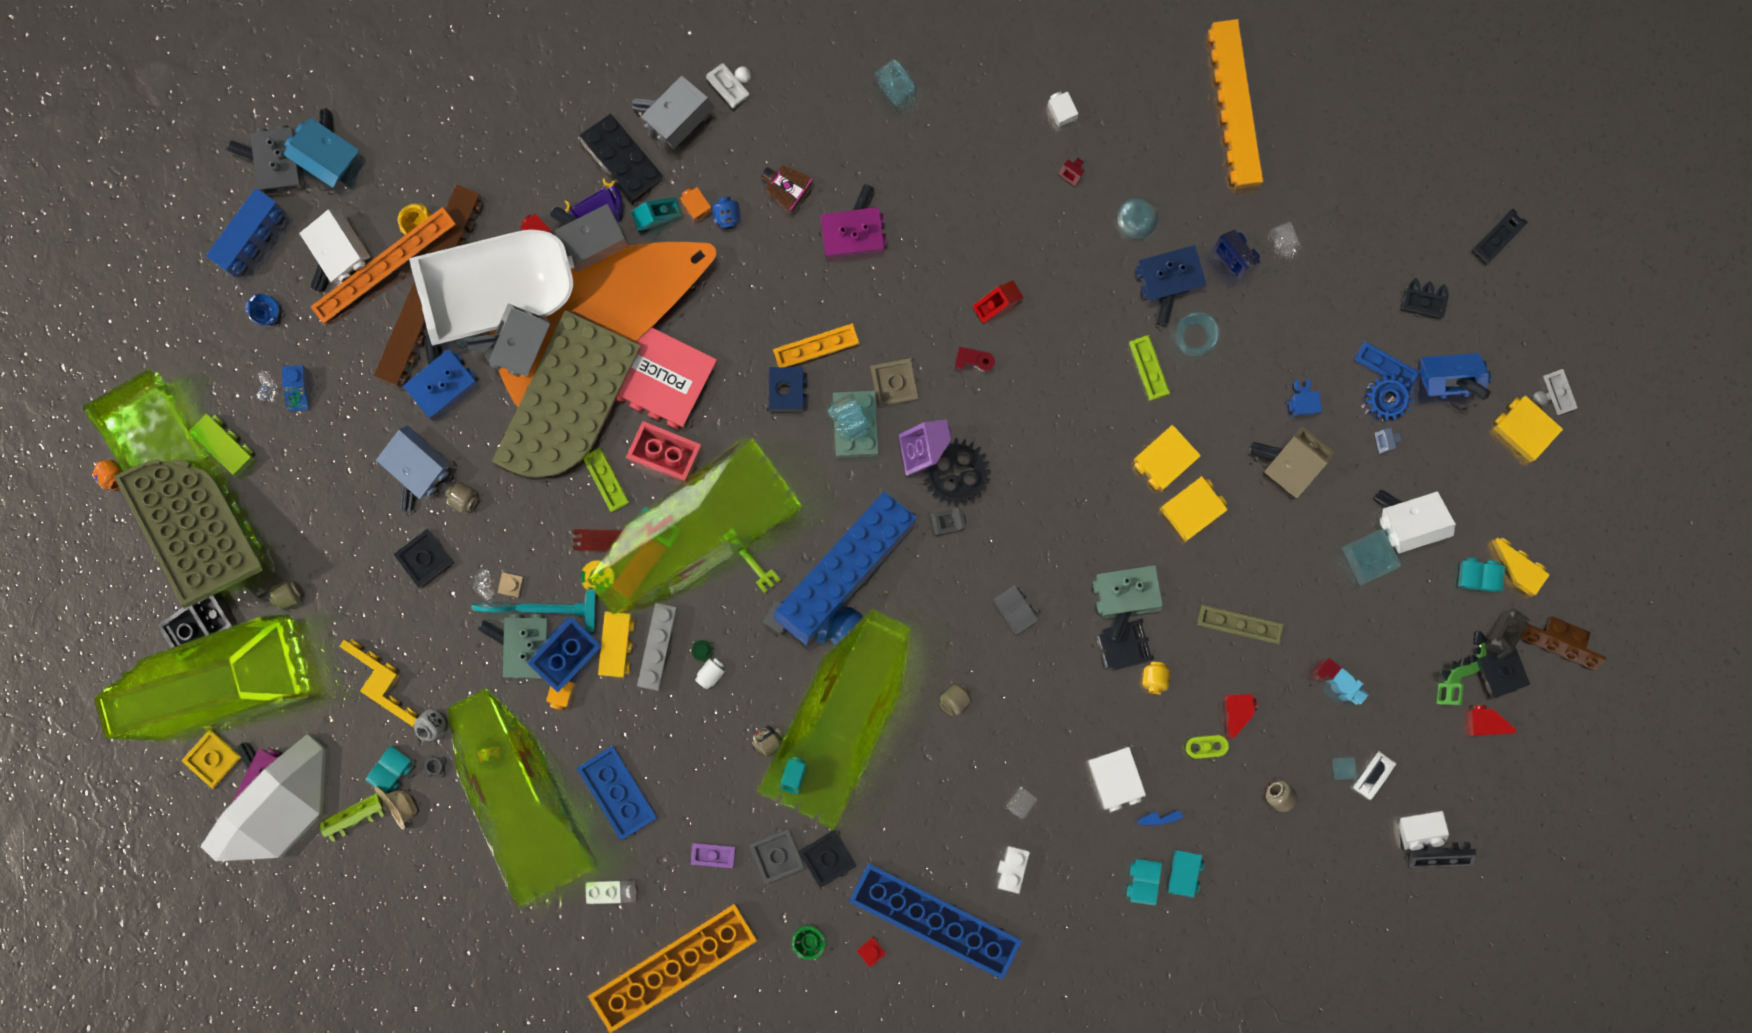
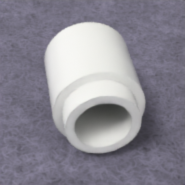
M716 658L714 660L708 659L697 673L695 681L706 690H709L710 687L715 686L726 672L723 669L725 665Z

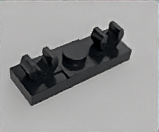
M1455 842L1454 849L1438 848L1428 851V846H1424L1423 851L1411 850L1409 867L1474 866L1476 849H1471L1469 842H1466L1465 849H1460L1458 842Z

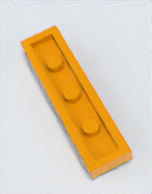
M852 323L775 348L773 351L778 367H791L859 345V341Z

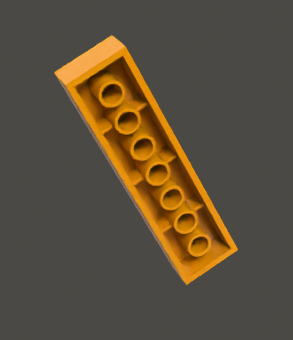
M735 903L589 995L588 998L611 1033L750 946L758 939Z

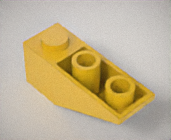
M1504 538L1493 539L1492 544L1513 584L1529 596H1535L1550 575L1546 572L1547 569L1538 562L1535 564L1531 562L1525 552L1514 550L1508 540Z

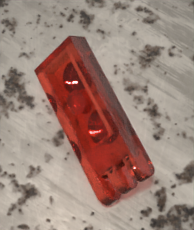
M573 529V534H581V538H573V542L581 543V546H573L572 551L630 552V530Z

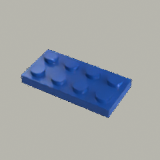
M614 746L609 747L576 768L621 841L657 819L656 814Z

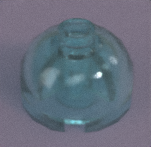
M1141 196L1132 197L1124 201L1117 214L1119 229L1130 238L1143 239L1151 235L1156 229L1159 220L1158 210L1154 203L1148 198Z

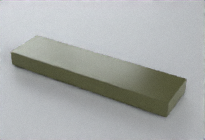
M1201 605L1196 625L1280 645L1284 628L1282 623L1206 605Z

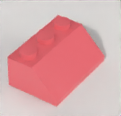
M642 421L626 458L685 482L692 473L699 458L701 444Z

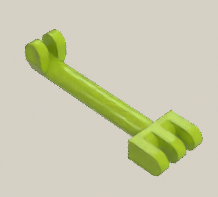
M731 528L722 535L727 542H731V544L734 543L736 549L742 546L737 551L760 577L756 584L766 594L768 589L763 584L767 582L773 588L775 585L770 579L773 577L778 583L781 579L772 569L766 572L742 542L738 541V534Z

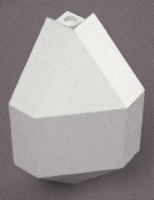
M311 734L305 735L265 768L224 811L200 847L215 861L283 857L323 814L326 748Z

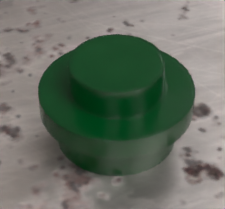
M699 640L693 644L691 652L696 660L706 661L712 656L713 648L708 641Z

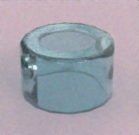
M896 59L890 60L874 72L878 84L890 101L897 107L917 93L913 80Z
M1189 313L1181 319L1176 327V344L1187 355L1194 357L1202 356L1208 353L1217 342L1218 326L1214 319L1206 313ZM1198 324L1207 331V342L1202 347L1191 348L1184 342L1183 332L1189 325Z

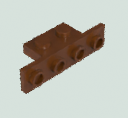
M1551 616L1548 620L1546 631L1527 623L1519 636L1529 643L1596 671L1606 660L1605 656L1587 649L1591 632L1554 616Z

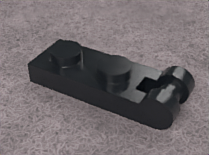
M1513 208L1473 249L1487 264L1528 223L1524 218L1521 219ZM1510 220L1516 225L1514 228L1508 224Z

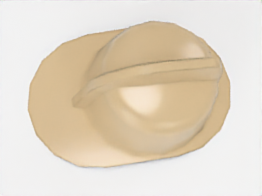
M375 786L376 793L391 811L397 824L401 829H405L404 822L417 812L412 798L404 791L398 790L384 794Z

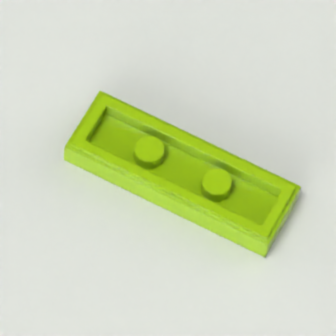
M1147 335L1129 341L1149 400L1152 401L1170 395L1150 336Z
M599 447L588 453L583 460L610 512L612 513L629 504L630 502L602 448Z

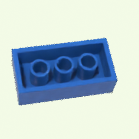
M255 188L209 250L206 257L233 277H236L237 274L240 275L246 268L245 263L247 260L253 258L257 253L258 245L261 241H265L269 237L270 229L274 223L278 224L284 210L274 200Z

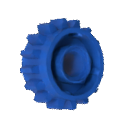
M1384 374L1381 381L1376 378L1377 384H1370L1372 392H1367V396L1371 397L1367 404L1374 405L1370 410L1372 412L1377 410V417H1380L1382 414L1385 415V420H1388L1389 416L1396 420L1397 414L1404 416L1403 410H1410V407L1407 405L1408 402H1413V399L1408 396L1413 391L1406 389L1409 383L1402 384L1403 378L1400 377L1396 380L1394 374L1391 375V378H1387ZM1389 391L1396 394V399L1391 403L1384 400L1385 393Z

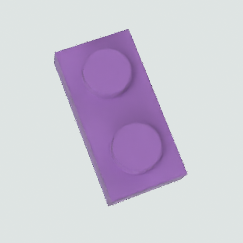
M693 843L691 865L733 868L735 847Z

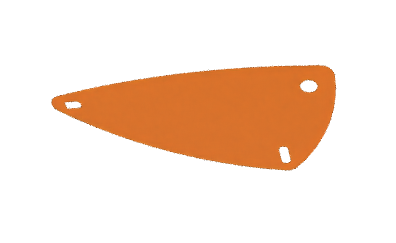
M699 242L634 244L578 272L571 268L573 278L571 295L561 308L545 316L550 325L528 376H514L508 373V369L502 367L499 370L503 383L516 406H519L565 310L635 343L681 298L716 257L715 247L709 243ZM701 250L705 257L698 263L693 264L691 257ZM496 330L490 331V335L495 334Z

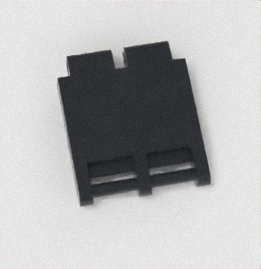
M1143 618L1127 623L1120 642H1114L1109 639L1112 627L1103 629V634L1096 636L1099 649L1107 648L1108 650L1107 653L1101 654L1105 669L1113 667L1114 671L1154 659L1147 642L1149 638L1145 636L1143 629ZM1137 624H1138V627H1139V630H1140V634H1141V637H1142L1141 639L1139 638V634H1138V631H1137V627H1136ZM1141 643L1144 644L1147 657L1144 655Z

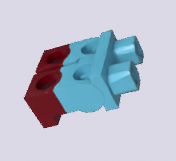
M1330 657L1322 659L1310 674L1315 680L1324 679L1328 682L1332 690L1340 694L1339 698L1343 701L1350 700L1355 705H1361L1369 695L1360 688L1363 685L1361 681L1355 680L1353 676Z

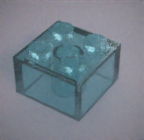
M1383 528L1341 548L1359 586L1402 566Z

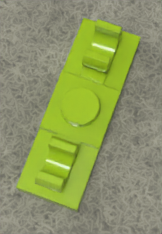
M376 793L320 821L321 833L324 837L329 835L330 840L335 841V832H340L342 836H345L344 828L357 825L364 817L367 816L370 822H373L372 813L374 812L379 813L380 817H383L380 797Z

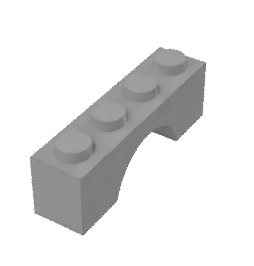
M655 603L638 679V687L660 692L668 645L678 611L676 607Z

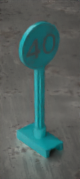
M587 587L584 603H576V605L536 603L514 605L507 602L485 601L472 603L471 609L482 612L516 610L534 613L575 614L576 616H584V625L587 632H594L596 587Z

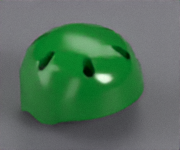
M805 925L800 927L793 935L792 948L794 953L801 959H816L825 950V936L816 926Z

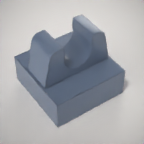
M1392 428L1374 433L1379 454L1396 449V443L1402 441L1401 434H1393Z

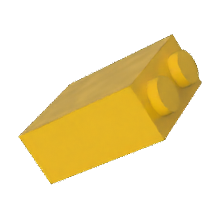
M1525 395L1521 399L1516 397L1509 405L1510 411L1507 414L1503 412L1495 420L1497 425L1493 429L1528 461L1533 462L1563 429Z
M1171 425L1133 461L1136 463L1134 467L1140 474L1145 473L1150 478L1148 480L1149 484L1155 490L1159 488L1162 492L1201 455Z
M1202 476L1160 508L1185 542L1228 510L1225 507L1227 502L1221 495L1217 496L1213 491L1214 486L1208 478L1204 479Z

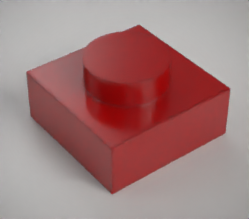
M874 937L856 950L869 967L886 955Z

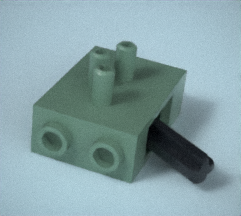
M1156 566L1097 574L1096 581H1093L1094 593L1099 595V601L1096 602L1098 614H1102L1103 620L1116 618L1109 634V639L1114 642L1121 641L1130 616L1162 610L1163 605Z
M510 614V618H504V631L486 620L480 623L478 627L480 632L504 646V678L543 679L527 662L549 637V619L544 618L543 614H531V618H523V614Z

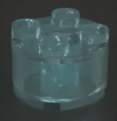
M854 393L831 403V407L827 409L832 420L837 421L839 427L836 429L841 439L848 442L872 431L869 426L866 427L869 425V422L860 403H857L856 400L853 401L856 398Z

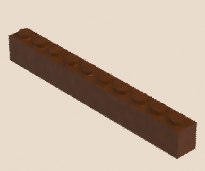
M456 184L446 210L457 224L432 242L426 254L466 244L467 239H465L467 231L472 230L475 223L473 217L476 212L480 211L483 204L479 193ZM415 280L373 375L376 379L398 388L401 387V384L406 383L409 376L407 370L410 365L414 364L417 358L415 353L417 347L423 344L425 337L423 333L426 329V322Z

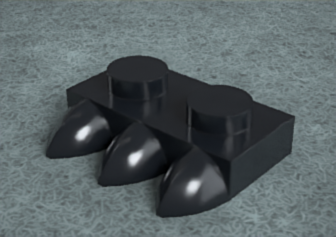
M1417 278L1413 279L1406 289L1402 309L1444 318L1449 297L1446 285L1440 286L1436 294H1434L1435 290L1431 281L1427 282L1421 291L1419 280Z

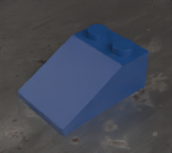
M566 617L530 658L527 664L558 693L601 648V645L572 617Z

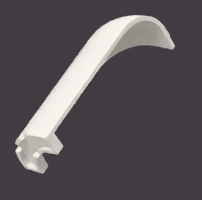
M540 230L517 231L409 258L432 345L496 330L508 303L542 317L548 316L566 303L573 289L571 268H574L572 256H567L565 247L559 238L551 233Z

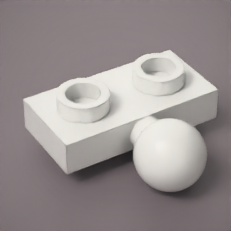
M722 63L706 76L708 81L732 108L749 96L747 90L741 85V83H747L751 78V72L747 67H739L735 71L734 76Z

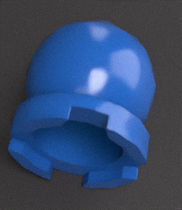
M842 607L818 632L817 642L825 645L826 640L830 639L835 646H840L843 649L856 647L862 643L868 633L866 618L861 612L852 607Z

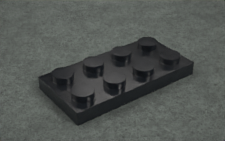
M611 113L578 136V140L630 202L663 179L662 173Z

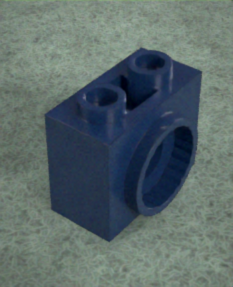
M769 367L770 412H803V406H807V394H803V386H807L808 376L807 373H803V367ZM781 385H788L790 391L785 395L780 394L778 391Z

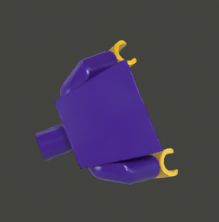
M603 178V189L574 206L564 201L567 204L565 211L576 218H580L608 204L617 222H619L623 199L615 182L613 181L608 184Z

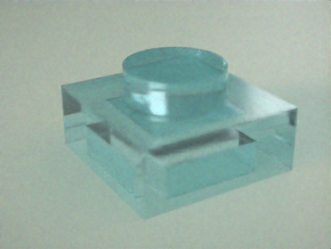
M1355 757L1332 759L1334 780L1356 779Z

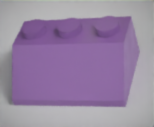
M947 419L924 422L898 435L906 476L937 463L951 441V428L947 423Z

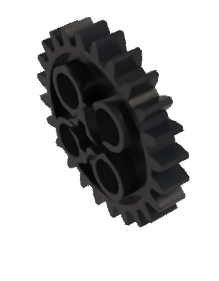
M955 438L954 444L949 442L937 463L927 467L928 470L922 472L923 475H928L924 483L931 484L927 490L934 489L935 492L932 497L940 495V503L947 499L948 506L952 501H955L956 507H958L959 501H963L964 505H967L968 498L975 502V494L980 497L982 496L979 489H987L983 482L990 481L985 476V474L991 473V470L985 469L990 462H983L986 453L979 455L981 447L974 450V442H971L968 446L966 445V439H963L960 444L958 439ZM959 455H968L970 458L969 463L964 465L959 463ZM947 460L950 467L947 470H941L938 467V462ZM970 466L975 467L973 470L961 472L960 477H956L955 474L941 479L938 477L942 474L952 473L954 467H957L958 470ZM972 474L976 479L975 483L972 485L966 484L964 481L965 475ZM952 480L955 483V488L953 490H946L943 485L944 482Z

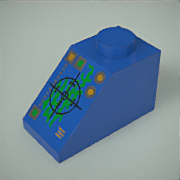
M303 365L282 366V385L288 412L309 410L307 368Z

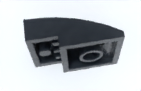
M218 592L186 609L181 608L157 626L177 659L181 661L239 626Z

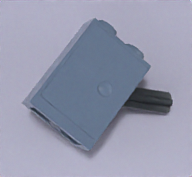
M408 425L397 431L376 459L380 465L402 483L400 510L404 512L412 510L414 495L419 499L425 496L430 497L437 489L435 485L438 481L441 482L449 473L447 469L451 466L449 461Z

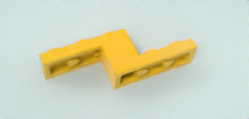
M353 639L350 642L343 640L339 646L340 648L374 670L360 692L414 727L418 713L409 707L403 709L399 706L400 701L391 695L388 698L386 697L400 676L395 673L397 669L387 662L385 665L378 661L380 657L373 652L368 651V653L362 651L360 649L362 645Z

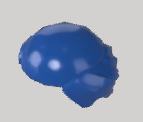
M262 293L255 294L246 302L245 306L250 320L255 324L269 325L278 320L280 309L278 302L272 296Z

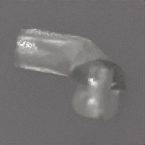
M262 370L257 374L262 385L256 397L259 401L265 402L271 398L275 385L268 372Z
M482 569L475 575V589L487 602L494 594L487 587L490 572L487 569Z

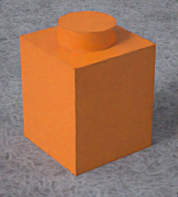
M698 187L695 189L689 188L682 193L681 203L695 223L712 212L711 206Z

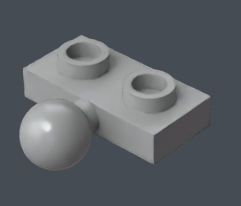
M1564 369L1543 376L1549 392H1536L1532 397L1533 403L1539 408H1543L1552 400L1558 416L1578 409Z

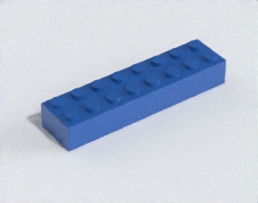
M884 491L775 610L774 620L807 646L912 530L917 517Z
M868 863L849 901L1002 980L1022 940Z

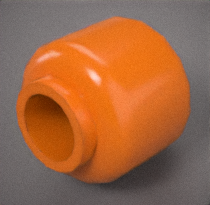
M112 459L101 460L95 465L93 478L103 490L113 491L120 488L114 476L124 471Z

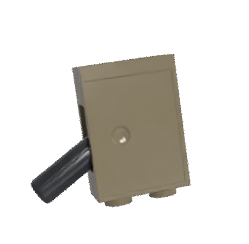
M1303 426L1283 449L1253 442L1250 450L1253 454L1274 459L1265 470V473L1296 498L1302 494L1335 454L1333 450Z

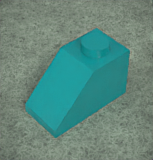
M676 197L647 201L631 211L638 231L652 229L683 216Z

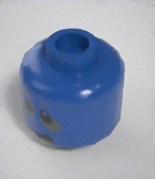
M730 196L718 198V202L712 205L714 222L720 225V228L736 226V222L741 219L739 203L736 200H731Z

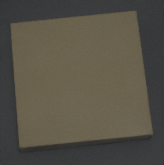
M912 358L870 366L878 407L919 400Z

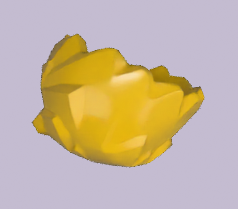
M419 203L409 204L402 208L398 215V224L401 232L405 235L429 218L432 215L431 211L425 205Z

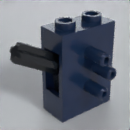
M1195 245L1139 260L1137 263L1138 267H1135L1136 276L1143 283V287H1141L1143 299H1147L1148 304L1161 301L1157 323L1162 325L1169 324L1176 296L1204 289L1207 285Z

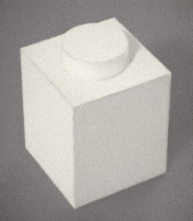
M1058 92L1050 97L1048 107L1058 127L1077 119L1078 112L1068 92L1063 94Z

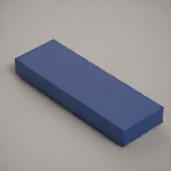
M1366 341L1354 359L1381 376L1385 374L1387 378H1391V375L1394 374L1396 380L1402 377V384L1409 383V386L1406 388L1407 390L1411 389L1420 373Z

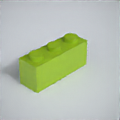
M206 413L189 432L232 475L238 477L255 460L251 455L253 451L246 444L241 445L237 441L239 437L232 430L226 431L222 427L224 422L216 415L212 417Z

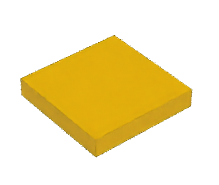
M209 729L181 761L209 787L214 789L242 758L212 729Z

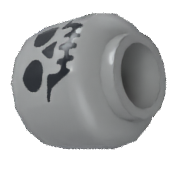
M432 709L424 711L414 723L416 735L426 741L436 739L446 727L444 717Z

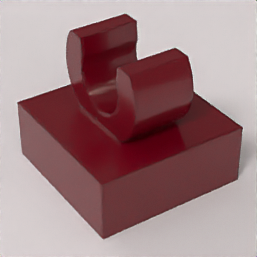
M1078 157L1074 162L1067 159L1058 175L1076 186L1085 172L1081 169L1084 162Z

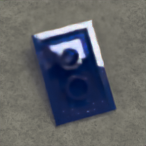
M1234 229L1221 235L1213 249L1239 281L1259 266L1261 261L1257 251L1253 248L1250 249L1246 244L1247 239L1241 232L1237 233Z

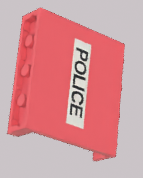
M651 327L635 342L641 346V349L616 400L622 402V400L629 402V406L639 412L641 409L649 412L648 416L657 421L660 418L668 421L666 425L675 430H678L679 427L685 429L684 424L718 361Z

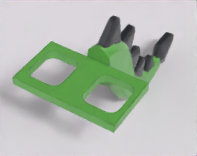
M1477 631L1475 643L1479 647L1475 648L1474 651L1478 655L1471 654L1470 662L1467 658H1463L1461 665L1456 661H1452L1451 671L1442 670L1440 672L1444 683H1439L1437 704L1462 705L1464 684H1460L1461 679L1479 672L1480 669L1476 659L1486 656L1485 643L1487 638L1481 631ZM1443 687H1446V688H1447L1446 699H1445L1444 701H1442V700H1441L1442 688H1443ZM1456 687L1459 688L1458 701H1454V690Z

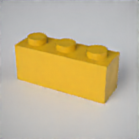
M605 612L598 670L599 676L625 678V674H629L630 661H627L628 653L632 652L633 640H629L630 632H634L635 619H631V614Z

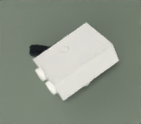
M339 208L328 209L299 233L319 263L310 285L314 291H322L327 277L330 282H344L351 276V272L361 269L365 266V261L370 258V255Z
M1379 490L1376 494L1375 499L1387 507L1383 509L1382 518H1380L1381 527L1388 532L1390 544L1392 547L1395 546L1398 553L1454 536L1455 522L1438 491L1406 502L1398 500L1384 490Z

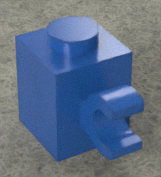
M1310 379L1305 380L1306 386L1304 388L1299 386L1298 380L1294 381V388L1299 392V394L1292 396V400H1289L1290 412H1293L1294 417L1314 416L1322 413L1320 391L1310 392Z

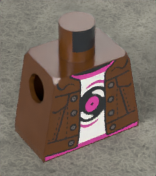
M784 165L780 167L778 172L766 167L761 174V178L769 182L766 188L768 195L790 215L795 211L813 184V178Z

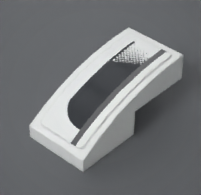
M1378 751L1353 788L1371 800L1395 767L1396 762L1381 751Z

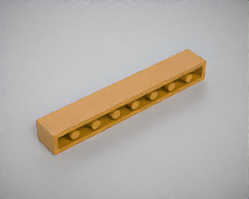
M1238 19L1213 22L1211 29L1208 30L1209 41L1213 42L1214 45L1211 55L1212 61L1216 62L1217 70L1214 71L1215 81L1220 84L1218 100L1219 103L1222 102L1223 110H1221L1222 123H1226L1224 140L1225 143H1229L1230 151H1227L1228 163H1232L1233 171H1230L1231 183H1235L1236 189L1261 186L1263 179Z

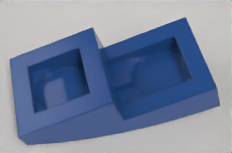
M1176 810L1160 818L1157 811H1154L1136 820L1139 825L1147 826L1162 825L1183 818L1180 810Z

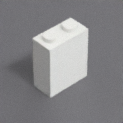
M1129 747L1088 761L1104 809L1109 808L1110 812L1121 809V804L1129 802L1130 805L1141 802V797L1146 796Z

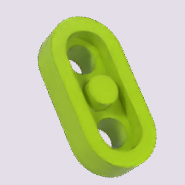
M1220 735L1194 737L1188 740L1185 746L1186 753L1195 759L1223 756L1229 748L1226 738ZM1215 742L1220 743L1221 748L1219 750L1214 749L1213 745ZM1194 744L1199 745L1200 750L1198 752L1192 750Z

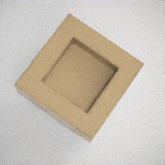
M502 573L498 594L519 598L524 577Z

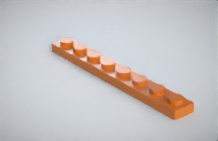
M442 207L311 306L312 310L323 324L457 223L446 208Z

